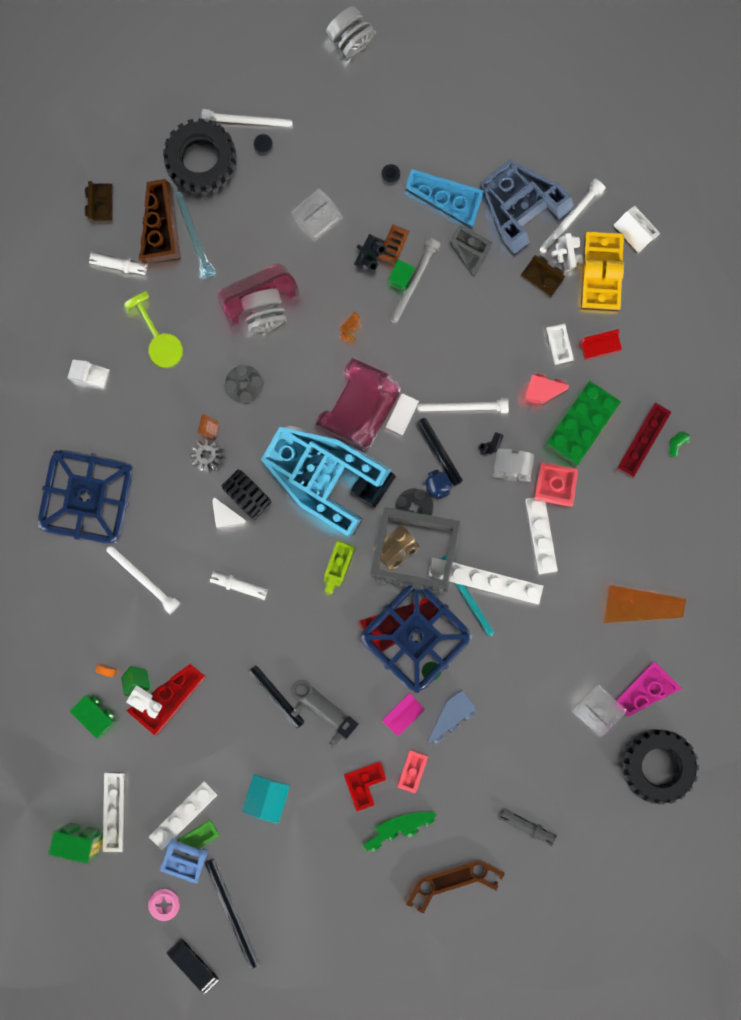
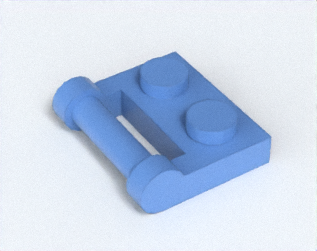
M171 838L160 871L197 884L208 850H200ZM176 849L199 857V861L197 862L174 854L173 850Z

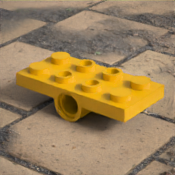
M585 233L582 308L621 309V288L624 273V234Z

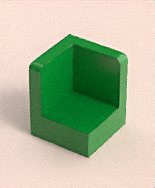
M398 259L388 279V284L405 291L415 267Z
M130 666L121 677L124 696L129 697L136 685L146 692L150 689L149 678L145 669Z

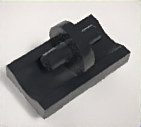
M369 234L364 245L357 244L356 246L360 252L354 265L367 271H375L378 266V262L375 261L378 254H384L387 249L384 245L385 241Z

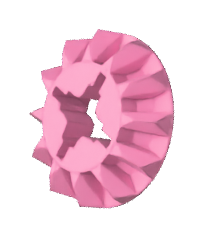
M161 889L150 897L148 907L154 918L167 921L176 916L179 911L180 902L178 896L172 890ZM163 896L167 903L172 904L167 906L165 913L163 907L156 906V904L162 903Z

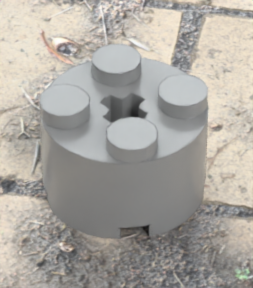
M497 449L492 476L496 478L506 477V481L517 482V479L523 482H531L534 454L521 450L516 452L512 451V449Z

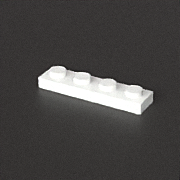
M534 497L525 499L538 575L557 572L546 502L534 500Z
M104 773L103 852H123L125 773Z
M204 781L149 838L163 850L170 843L171 838H175L218 794Z

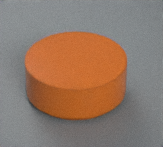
M100 663L97 664L95 669L97 673L108 677L114 676L116 670L113 667Z

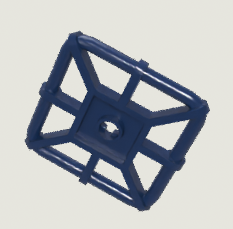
M55 450L50 459L45 486L42 487L43 496L38 515V527L50 533L74 537L76 540L81 538L101 543H116L121 533L126 507L129 505L127 500L132 481L133 467L124 461L100 457L94 453L89 455L69 450ZM63 457L89 462L86 477L74 475ZM58 461L69 476L66 490L52 487ZM95 463L121 468L105 480L92 478ZM125 474L120 500L105 498L107 485ZM85 491H88L90 499H87L86 502H83V498L80 497V494H84ZM51 493L65 495L63 508L46 518ZM104 503L118 505L113 533L101 516ZM66 512L78 515L75 529L50 525L51 522ZM84 516L97 518L108 536L81 531Z
M410 585L406 586L389 605L386 604L383 607L384 610L365 628L361 635L364 645L384 664V668L386 670L389 669L414 693H419V691L425 689L444 669H447L449 664L472 639L469 629L448 609L449 606L447 604H443L429 589L416 590ZM414 591V612L404 621L394 610ZM419 591L438 609V612L429 621L419 612ZM389 615L401 624L392 634L370 635ZM444 615L462 634H441L433 624ZM420 632L421 641L418 642L416 640L413 642L412 633ZM442 639H462L444 659L433 650ZM371 640H393L401 649L389 659ZM404 653L414 661V683L394 664ZM430 653L439 664L420 682L419 662Z

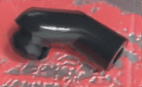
M495 432L492 441L479 445L478 450L482 455H489L497 452L503 435Z

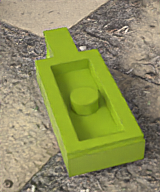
M339 540L336 541L324 575V582H327L325 593L332 595L335 585L340 587L355 546Z

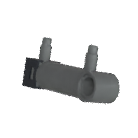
M298 680L294 683L291 692L293 697L300 702L295 706L291 715L296 717L306 706L334 729L336 734L328 744L329 747L333 748L342 738L346 740L359 725L312 687L308 681ZM299 685L305 686L307 693L299 695L296 687Z

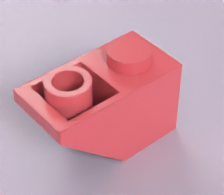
M536 373V376L532 375L530 378L525 400L543 405L565 393L569 385H566L563 380L554 379L552 381L547 379V376Z

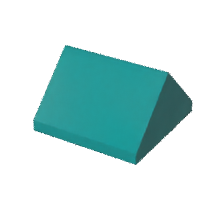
M253 774L242 812L258 819L279 823L290 785Z

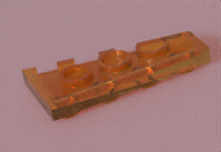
M610 585L603 623L683 618L686 599Z

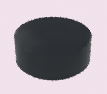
M260 134L254 139V148L258 153L267 154L272 150V139L268 135Z
M394 164L386 165L381 173L383 181L387 184L398 182L400 179L399 168Z

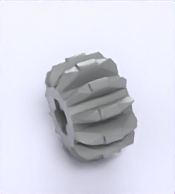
M205 439V445L198 441L197 443L200 448L192 447L197 453L190 454L191 458H197L193 460L192 464L196 465L199 463L198 470L205 466V472H209V466L216 470L214 463L221 465V461L217 458L223 457L222 453H217L221 450V447L214 448L216 445L215 441L209 446L208 439ZM205 451L212 453V455H209L211 457L209 460L206 458L202 459Z

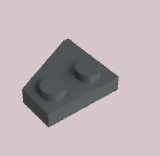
M460 224L450 240V243L473 275L476 274L493 242Z

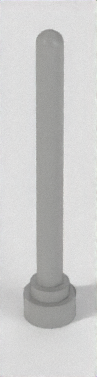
M427 238L424 244L425 252L391 317L393 322L399 320L431 255L439 250L441 243Z

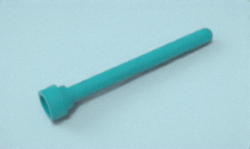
M448 554L441 559L447 561ZM455 583L486 634L492 636L494 634L492 627L466 586Z

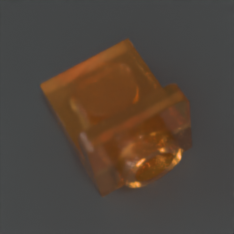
M355 311L339 328L340 337L347 343L349 341L352 343L356 341V338L349 332L350 330L353 332L360 325L358 322L360 316Z

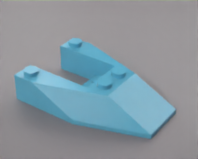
M279 427L261 459L300 507L347 536L355 533L363 518L329 498L345 467L377 487L383 485L391 471V468L340 440Z

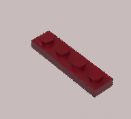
M656 402L654 403L616 469L634 478L672 413L671 411Z

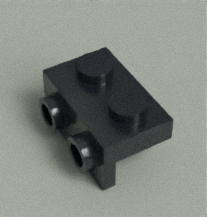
M390 472L383 485L378 487L359 477L351 492L359 499L376 508L396 475Z

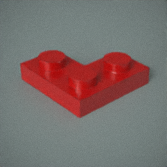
M380 761L344 774L356 811L375 805L369 786L387 780Z

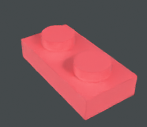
M409 751L397 786L398 788L416 794L428 756Z

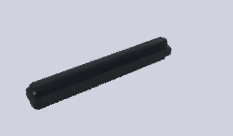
M427 418L420 419L417 424L448 474L454 486L459 485L463 482V479Z
M256 665L249 670L252 677L296 728H300L305 723L299 714L296 717L291 715L294 708Z

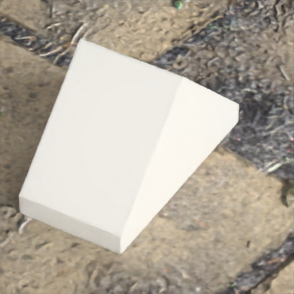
M214 497L212 503L217 529L245 525L247 522L245 519Z

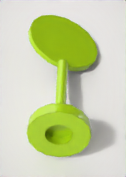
M144 291L126 301L124 305L127 309L138 306L155 336L149 345L148 353L151 360L160 367H171L179 362L183 350L181 342L171 334L163 333L159 335L142 305V302L149 298L148 292Z

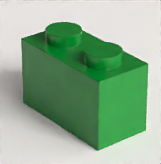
M85 695L69 712L98 739L115 723L112 719L114 715L107 708L103 710L99 706L101 702L94 695L91 697Z

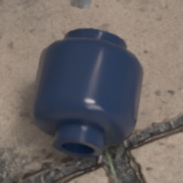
M439 470L428 473L429 477L424 482L429 495L436 497V499L450 495L452 484L446 472H439Z

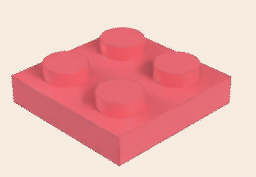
M541 462L534 500L572 507L578 469Z

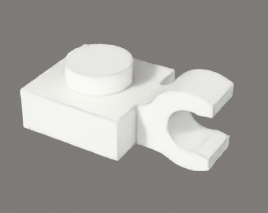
M137 685L126 701L141 712L146 709L148 715L152 718H155L162 708L160 703L151 700L153 695Z

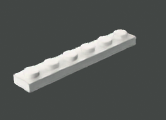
M432 557L427 576L443 580L446 560ZM457 563L453 564L450 582L535 604H539L544 587L543 585Z

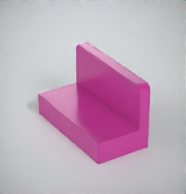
M408 693L382 721L399 736L425 709Z

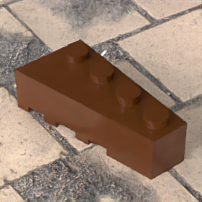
M166 179L147 182L139 260L142 263H153L181 258L171 184Z

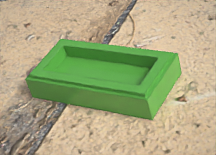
M209 819L177 839V841L200 849L221 835L212 820Z

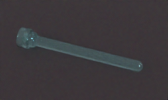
M177 192L175 197L201 264L200 275L202 278H208L216 274L214 266L207 261L183 194Z

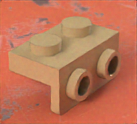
M401 525L385 538L381 560L392 571L399 567L408 557L414 555L420 546L408 530Z

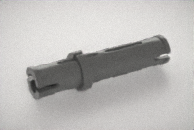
M506 808L500 817V820L528 833L533 839L537 838L550 846L556 840L557 835L542 828V825H536Z

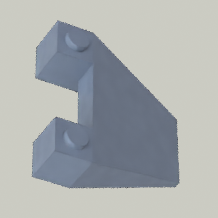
M511 160L480 182L502 240L514 254L529 243L527 232L523 226L548 207L560 219L574 208L571 196L558 183Z

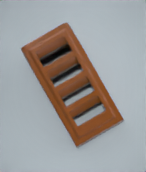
M392 224L384 245L387 247L386 251L396 255L392 257L384 253L378 256V260L395 266L410 231ZM393 232H399L404 234L403 238L394 235ZM394 238L396 240L401 241V243H395L393 241H390V239ZM388 244L397 247L398 250L389 248Z
M203 414L198 433L201 438L216 440L219 422Z

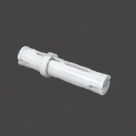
M94 252L90 254V264L123 270L124 273L133 272L144 276L147 273V263L132 261L131 258L122 259Z
M213 571L210 583L224 586L227 590L233 589L265 600L268 588L236 579L233 575L227 576Z

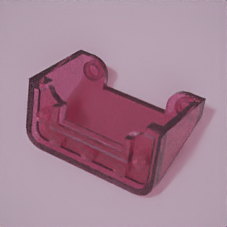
M283 264L270 266L219 291L218 301L230 327L239 324L238 317L243 312L240 299L246 295L275 287V289L279 290L280 294H286L291 300L299 296L295 279Z
M352 358L345 367V374L349 381L332 412L326 410L318 416L316 425L354 447L367 451L394 405L401 387L389 374Z

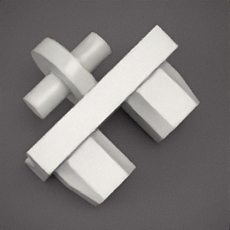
M566 233L563 237L558 238V243L555 244L556 251L551 252V255L558 258V263H562L563 272L584 263L583 256L581 254L575 255L574 249L580 247L579 237Z

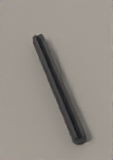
M210 859L205 862L206 868L249 969H254L259 966L258 959L215 859Z

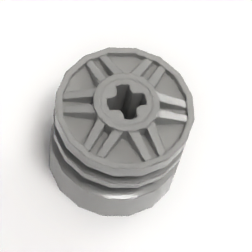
M351 6L342 11L331 21L326 29V34L333 42L340 41L338 48L343 50V54L346 57H351L365 48L376 34V30L374 27H370L368 21L362 22L363 14L356 6Z
M278 289L254 292L240 299L243 312L253 313L245 319L247 323H251L247 326L249 332L269 331L287 322L286 316L282 315L285 312L284 309L275 308L282 303Z

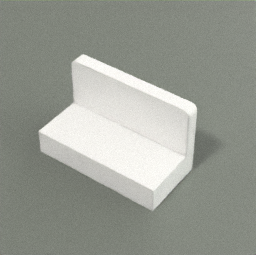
M636 206L628 210L614 224V227L620 234H624V238L637 252L642 251L660 234Z

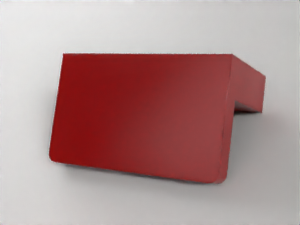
M616 329L582 338L580 344L584 359L587 360L622 351L619 339L620 330Z

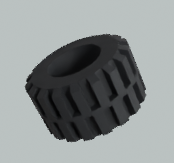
M237 469L221 485L222 490L252 519H256L271 504L270 498L242 470Z

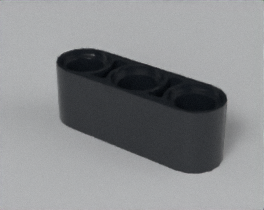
M180 939L166 952L169 958L203 994H206L219 981L216 974L183 939Z

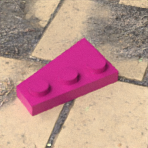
M653 662L621 694L614 704L629 717L682 688L656 662Z

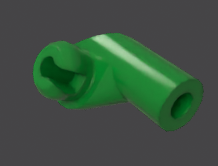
M682 431L670 439L668 456L678 457L679 446L690 441L688 433Z

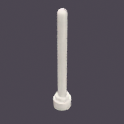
M202 109V118H204L205 122L212 120L283 127L292 126L290 119L215 114L210 109Z
M594 179L589 184V191L542 244L540 252L545 253L589 201L606 189L599 180Z
M500 398L496 402L418 404L417 410H497L501 413H508V398Z
M113 546L107 547V552L163 602L164 609L169 614L180 605L176 598L168 597Z

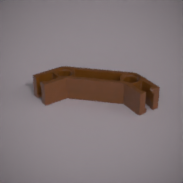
M474 859L433 872L417 880L406 901V905L412 907L414 904L412 902L417 893H420L426 897L422 907L419 906L417 911L424 914L433 895L474 882H480L496 891L498 882L495 881L493 884L486 880L485 876L490 870L497 873L499 879L502 880L505 872L480 859ZM476 865H482L484 870L482 874L477 875L473 873V868ZM424 881H428L431 883V889L423 891L420 888L421 884Z

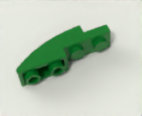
M414 811L392 817L375 826L378 834L363 843V846L367 852L369 850L374 852L382 847L381 843L386 839L391 841L396 838L399 831H401L404 837L408 835L410 838L419 832L418 828L422 825L427 827L435 822L434 817L437 815L435 811Z

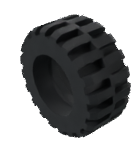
M198 118V122H194L193 119L187 120L188 124L183 125L181 123L177 125L178 130H172L170 132V139L165 141L166 148L163 149L166 170L176 186L179 185L181 190L185 192L188 190L193 195H197V192L202 195H208L207 192L209 191L215 193L220 186L224 188L227 185L226 181L232 179L233 171L236 170L237 154L234 142L230 134L225 132L224 127L221 125L217 126L215 121L209 120L205 122L204 118ZM197 142L210 143L218 152L216 164L205 172L190 171L183 163L185 150Z
M653 729L639 734L637 738L634 737L631 740V744L626 747L625 756L622 757V774H624V780L630 787V790L639 798L659 805L675 803L678 799H683L685 794L693 789L692 785L698 778L696 776L697 771H699V765H697L696 761L698 757L694 753L692 745L683 736L668 730ZM657 748L669 750L676 757L678 763L675 777L671 782L664 785H655L649 782L642 771L644 757L648 752Z

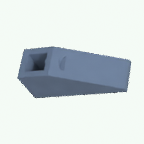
M463 690L446 701L427 740L429 743H438L444 738L442 734L448 730L451 733L460 726L458 722L462 719L467 721L475 715L473 711L476 710V707Z

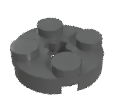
M239 365L227 374L225 389L233 401L240 404L251 403L261 395L263 381L260 373L255 368ZM247 380L249 387L240 389L241 385L239 382Z
M407 489L400 494L396 501L395 509L414 512L409 510L411 503L414 502L420 506L417 509V513L432 516L433 501L429 494L422 489ZM406 524L412 527H418L417 525Z

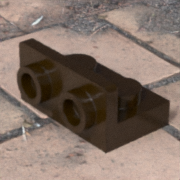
M88 181V187H85V198H88V205H85V217H88L90 222H113V184H93L92 181Z
M534 255L520 275L521 278L549 298L553 296L565 279L564 272L556 266L554 268L550 266L548 260L541 255Z

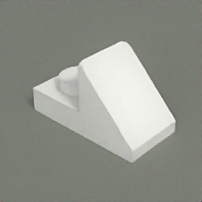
M72 360L67 378L105 388L110 370L92 365L87 361Z

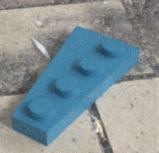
M411 169L406 189L473 228L484 190Z

